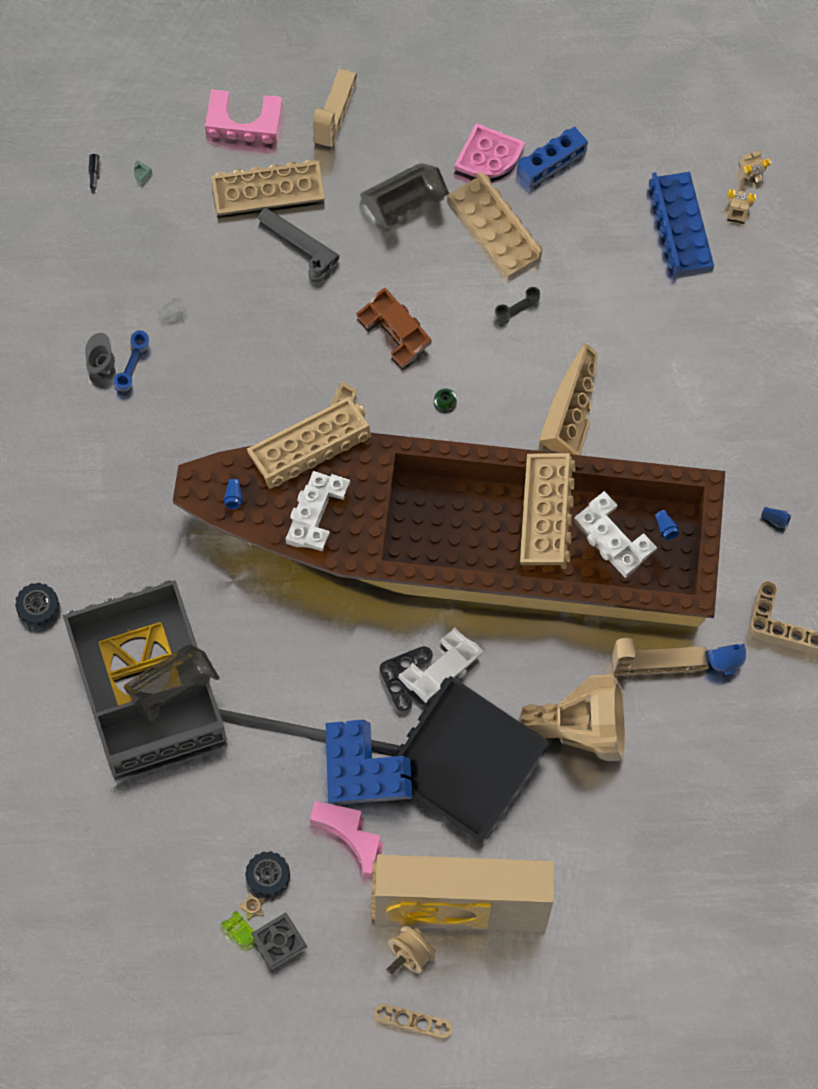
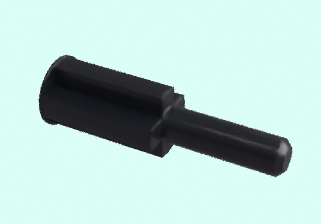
M98 154L89 155L88 172L90 174L91 190L95 189L96 175L99 173L100 156Z

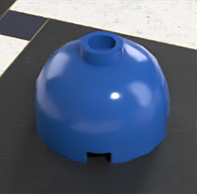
M735 644L707 650L710 665L717 671H724L725 675L736 673V669L742 667L746 660L745 644Z

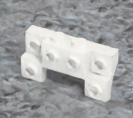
M313 471L308 485H306L304 491L301 490L299 493L297 508L294 507L290 518L293 522L286 537V544L323 551L330 532L318 528L329 501V496L344 500L350 480L333 474L330 477Z
M604 491L592 500L586 509L575 516L573 522L587 536L588 542L600 550L601 556L605 560H609L627 578L644 560L656 551L657 547L644 533L631 542L607 517L617 508V504Z
M455 627L440 640L448 652L432 664L425 673L412 663L410 667L398 676L410 691L414 690L425 703L434 694L440 692L442 689L440 684L446 677L453 676L461 679L468 672L466 670L467 667L484 652L475 642L467 639Z

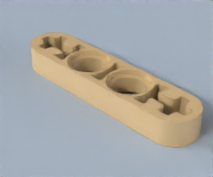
M379 1004L374 1010L375 1020L380 1024L440 1040L448 1039L452 1034V1025L445 1019L388 1004ZM383 1009H386V1013L392 1015L393 1011H396L394 1022H391L390 1016H385L384 1019H381L378 1011L382 1012ZM400 1014H406L409 1017V1021L403 1025L398 1022L397 1017ZM420 1019H426L429 1022L427 1029L421 1030L418 1028L417 1023ZM432 1021L436 1022L435 1027L441 1028L442 1025H446V1029L449 1030V1032H445L444 1035H441L440 1030L435 1028L434 1033L430 1032L432 1029Z

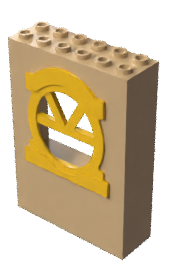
M377 854V861H373L371 919H375V926L546 932L554 900V861Z

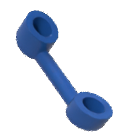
M138 330L131 335L130 346L133 351L124 373H118L114 377V387L119 391L130 390L132 387V377L130 375L138 356L148 349L149 337L144 331Z

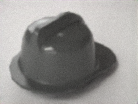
M96 333L91 336L86 344V367L91 373H104L108 375L115 364V356L111 351L109 337L104 333Z

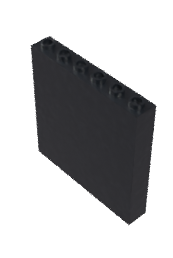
M450 676L442 681L440 684L442 689L438 695L434 694L429 701L430 707L427 711L424 710L418 718L420 722L416 728H411L407 734L408 740L405 744L402 743L396 751L397 756L409 758L411 764V777L401 775V778L411 780L413 796L480 842L486 843L551 745V742L455 677Z

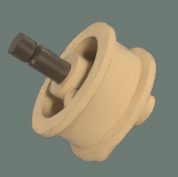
M403 926L400 930L401 933L396 938H391L388 941L397 959L386 971L392 975L404 964L411 971L420 974L423 971V966L428 961L432 962L435 959L434 954L436 950L423 939L424 935L419 929L415 928L413 930L408 926Z

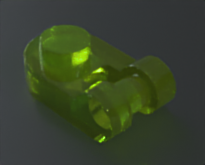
M237 911L231 914L232 917L227 921L224 920L220 923L238 945L248 947L255 941L251 935L254 930ZM236 923L240 924V927L236 930L233 929L232 926Z

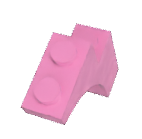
M314 801L310 825L327 829L343 838L356 852L362 865L364 877L372 879L373 861H376L377 854H381L384 842H380L381 835L359 831L363 829L365 819L361 818L362 811Z

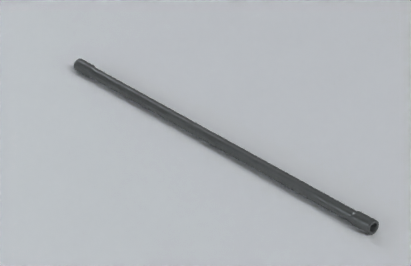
M135 691L133 701L152 694ZM218 709L222 720L326 740V730ZM371 740L372 750L398 755L396 751L400 745Z

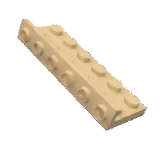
M313 159L305 160L304 163L289 162L283 166L273 164L268 166V168L253 167L247 171L237 169L232 171V173L217 172L211 175L217 216L325 201L319 161Z
M480 171L476 179L448 194L447 199L504 275L509 279L540 261L543 250L541 245L533 240L531 232L524 228L519 216L514 215L509 203L504 202L501 198L499 190L497 188L494 189L491 185L489 177Z
M347 397L249 447L247 451L265 478L268 488L271 489L291 478L297 477L308 469L314 468L325 460H329L335 455L349 450L354 445L366 441L371 437L369 424L350 397Z
M570 453L527 454L520 555L521 565H561L562 569H566L567 562H570V551H567L568 544H571V533L568 531L569 526H572L570 508H573L571 490H574L572 472H575V460H572Z

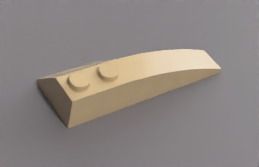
M587 343L583 344L567 370L552 401L539 438L543 445L554 452L580 455L589 428L590 420L587 418L588 411L592 408L590 394L594 391L592 377L596 375L598 353Z

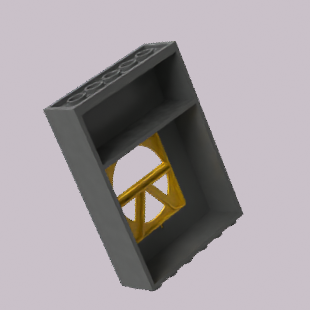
M176 580L164 581L158 586H148L143 588L142 591L136 593L129 592L124 594L123 597L110 598L105 600L104 603L91 604L86 606L85 609L71 610L66 615H62L113 777L227 740L224 725ZM144 637L146 642L141 662L138 663L120 645L130 639ZM154 641L161 644L168 653L149 659ZM117 654L130 666L111 671L113 655ZM171 662L170 679L159 693L133 701V697L122 692L114 682L116 679Z

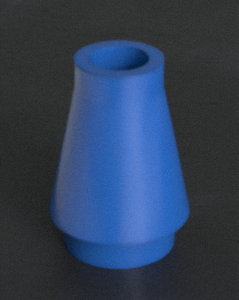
M237 479L228 480V486L223 499L225 507L228 509H238L243 503L240 481Z
M765 506L761 517L780 529H786L790 522L791 514H788V511Z
M665 510L659 511L655 517L658 521L661 537L665 538V540L676 538L679 535L678 525Z

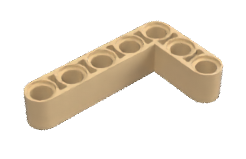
M339 68L324 109L316 108L313 117L314 143L332 147L352 94L357 73Z
M770 581L763 582L757 593L748 628L749 635L758 640L818 656V646L811 643L812 640L818 642V631L770 619L777 587ZM768 590L771 595H765L763 591ZM758 608H765L767 612L762 613ZM754 625H760L763 630L755 629ZM773 630L780 631L782 635H775ZM792 635L799 636L800 640H794Z
M621 638L615 642L612 654L615 675L702 671L709 668L706 647L634 650L632 638Z

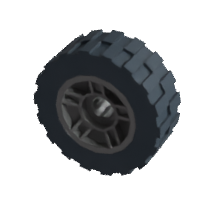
M31 583L23 587L19 591L18 596H16V611L21 621H24L26 625L41 628L42 626L49 625L58 616L60 606L57 594L47 584ZM37 603H39V604L41 605V606L38 607V608L35 607V606L37 605Z
M264 851L254 855V858L249 860L245 876L249 889L255 895L257 894L261 898L277 897L280 893L282 894L285 888L288 887L290 870L285 858L281 857L280 854ZM266 871H269L271 877H265Z

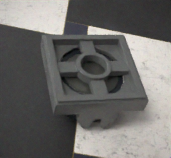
M286 912L251 933L259 950L272 969L308 948Z

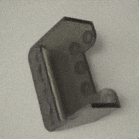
M421 163L362 192L360 196L378 224L392 227L398 224L400 217L406 215L407 211L411 208L417 209L427 200L435 201V203L445 199L444 196L450 193L439 167Z

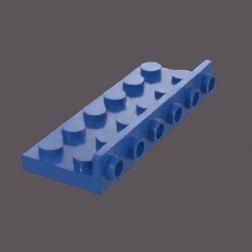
M653 172L651 179H649V188L654 192L653 204L658 208L657 219L662 224L661 235L666 240L665 251L670 256V269H673L674 275L714 269V262L691 173L683 172L657 177V173Z

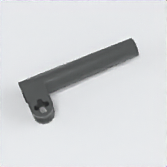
M264 208L258 216L259 221L313 257L309 261L308 271L311 280L319 281L323 279L339 261L340 255L271 210Z

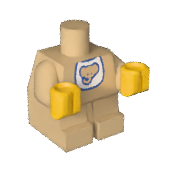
M760 150L745 154L739 160L745 176L749 179L755 178L756 183L763 181L761 175L771 165L769 158L762 160Z
M729 189L727 202L730 203L727 219L745 222L748 208L753 206L756 194L752 195V193H749L746 196L743 191H739L736 194L734 189L733 191Z

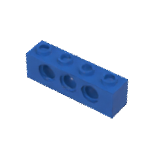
M575 126L570 130L566 129L556 139L552 138L542 148L538 147L531 155L522 157L518 161L517 173L531 187L587 151L588 141Z

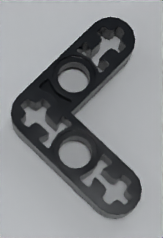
M422 646L388 659L380 665L379 673L395 710L400 714H407L412 709V699L405 684L398 678L399 674L407 669L401 665V661L409 659L418 668L427 666L432 662L433 658L432 650L429 647ZM422 652H424V654L427 655L426 660H424V658L421 657ZM387 666L389 669L393 668L391 670L392 679H390L388 672H384ZM399 683L401 685L400 691H392L390 689L391 684ZM402 695L403 702L407 703V708L399 707V696Z

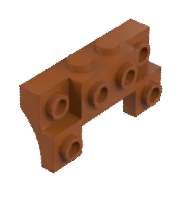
M386 287L376 293L371 301L356 313L357 318L367 329L380 321L400 345L391 351V356L402 368L415 360L417 354L432 343V339L420 327L419 321L415 317H411L406 306L401 305Z

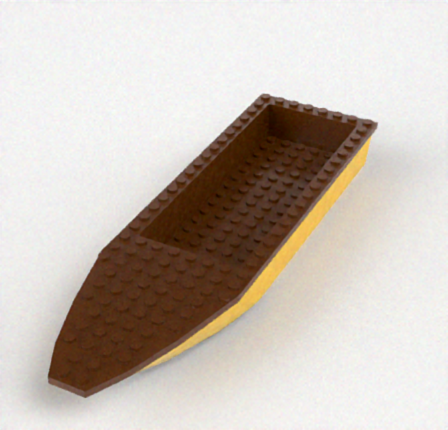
M371 433V437L366 441L354 445L349 450L343 451L333 458L325 460L314 468L308 469L297 477L291 478L271 489L268 488L265 478L248 454L247 449L251 446L217 452L178 465L173 504L208 526L276 555L339 577L358 579L392 592L695 627L701 626L706 618H714L726 471L570 454L572 460H575V472H572L574 490H571L573 508H570L572 526H569L568 531L571 533V544H568L567 551H570V562H567L566 569H562L561 565H521L520 563L527 454L555 452ZM313 471L330 477L333 474L350 480L344 500L329 496V501L318 528L330 532L323 551L286 544V537L293 522L290 518L294 507L297 508L299 493L301 490L304 491L306 485H308ZM230 479L240 481L243 503L238 509H228L223 502L228 480ZM604 491L617 504V508L607 517L631 542L644 533L657 547L656 551L644 560L627 578L609 560H605L601 556L600 550L588 542L587 536L573 522L574 517L586 509L589 503ZM665 510L678 525L679 535L676 538L665 540V538L661 537L658 521L655 517L659 511Z

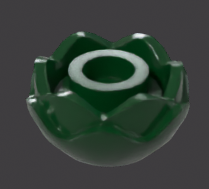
M440 389L434 396V404L441 410H450L456 406L457 396L451 389Z

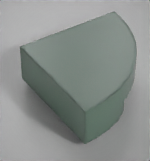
M137 160L134 165V175L137 182L142 185L151 175L152 169Z

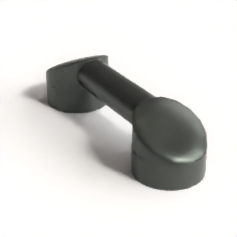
M529 287L526 290L525 299L511 307L504 304L498 305L495 308V316L499 320L507 321L510 319V315L527 305H535L540 300V290L537 287Z

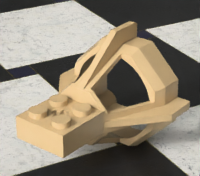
M614 675L589 676L565 699L560 700L557 705L554 703L540 706L530 704L522 707L519 721L542 737L559 738L562 744L594 752L600 759L605 761L623 760L625 750L624 698L621 686Z

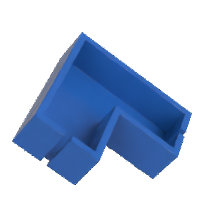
M362 719L346 721V723L343 721L325 723L329 803L344 805L412 799L411 780L401 778V775L411 777L410 759L405 756L372 758L370 722Z

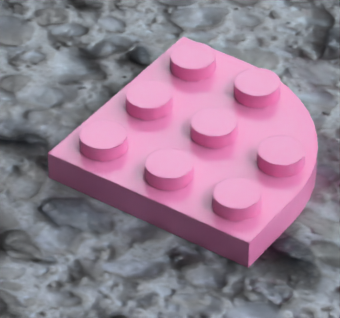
M476 123L454 165V169L473 177H477L480 171L489 178L501 176L511 170L517 163L525 147V142Z

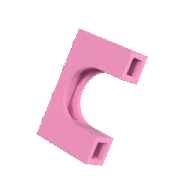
M211 89L205 123L206 136L213 138L223 137L231 140L241 139L249 142L260 141L266 144L277 143L283 108L282 97L264 95L262 112L259 118L252 123L239 124L228 116L229 91Z

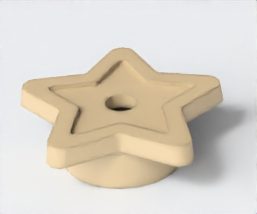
M249 893L247 900L239 904V907L246 911L247 919L254 915L262 916L264 913L261 906L265 899H257Z

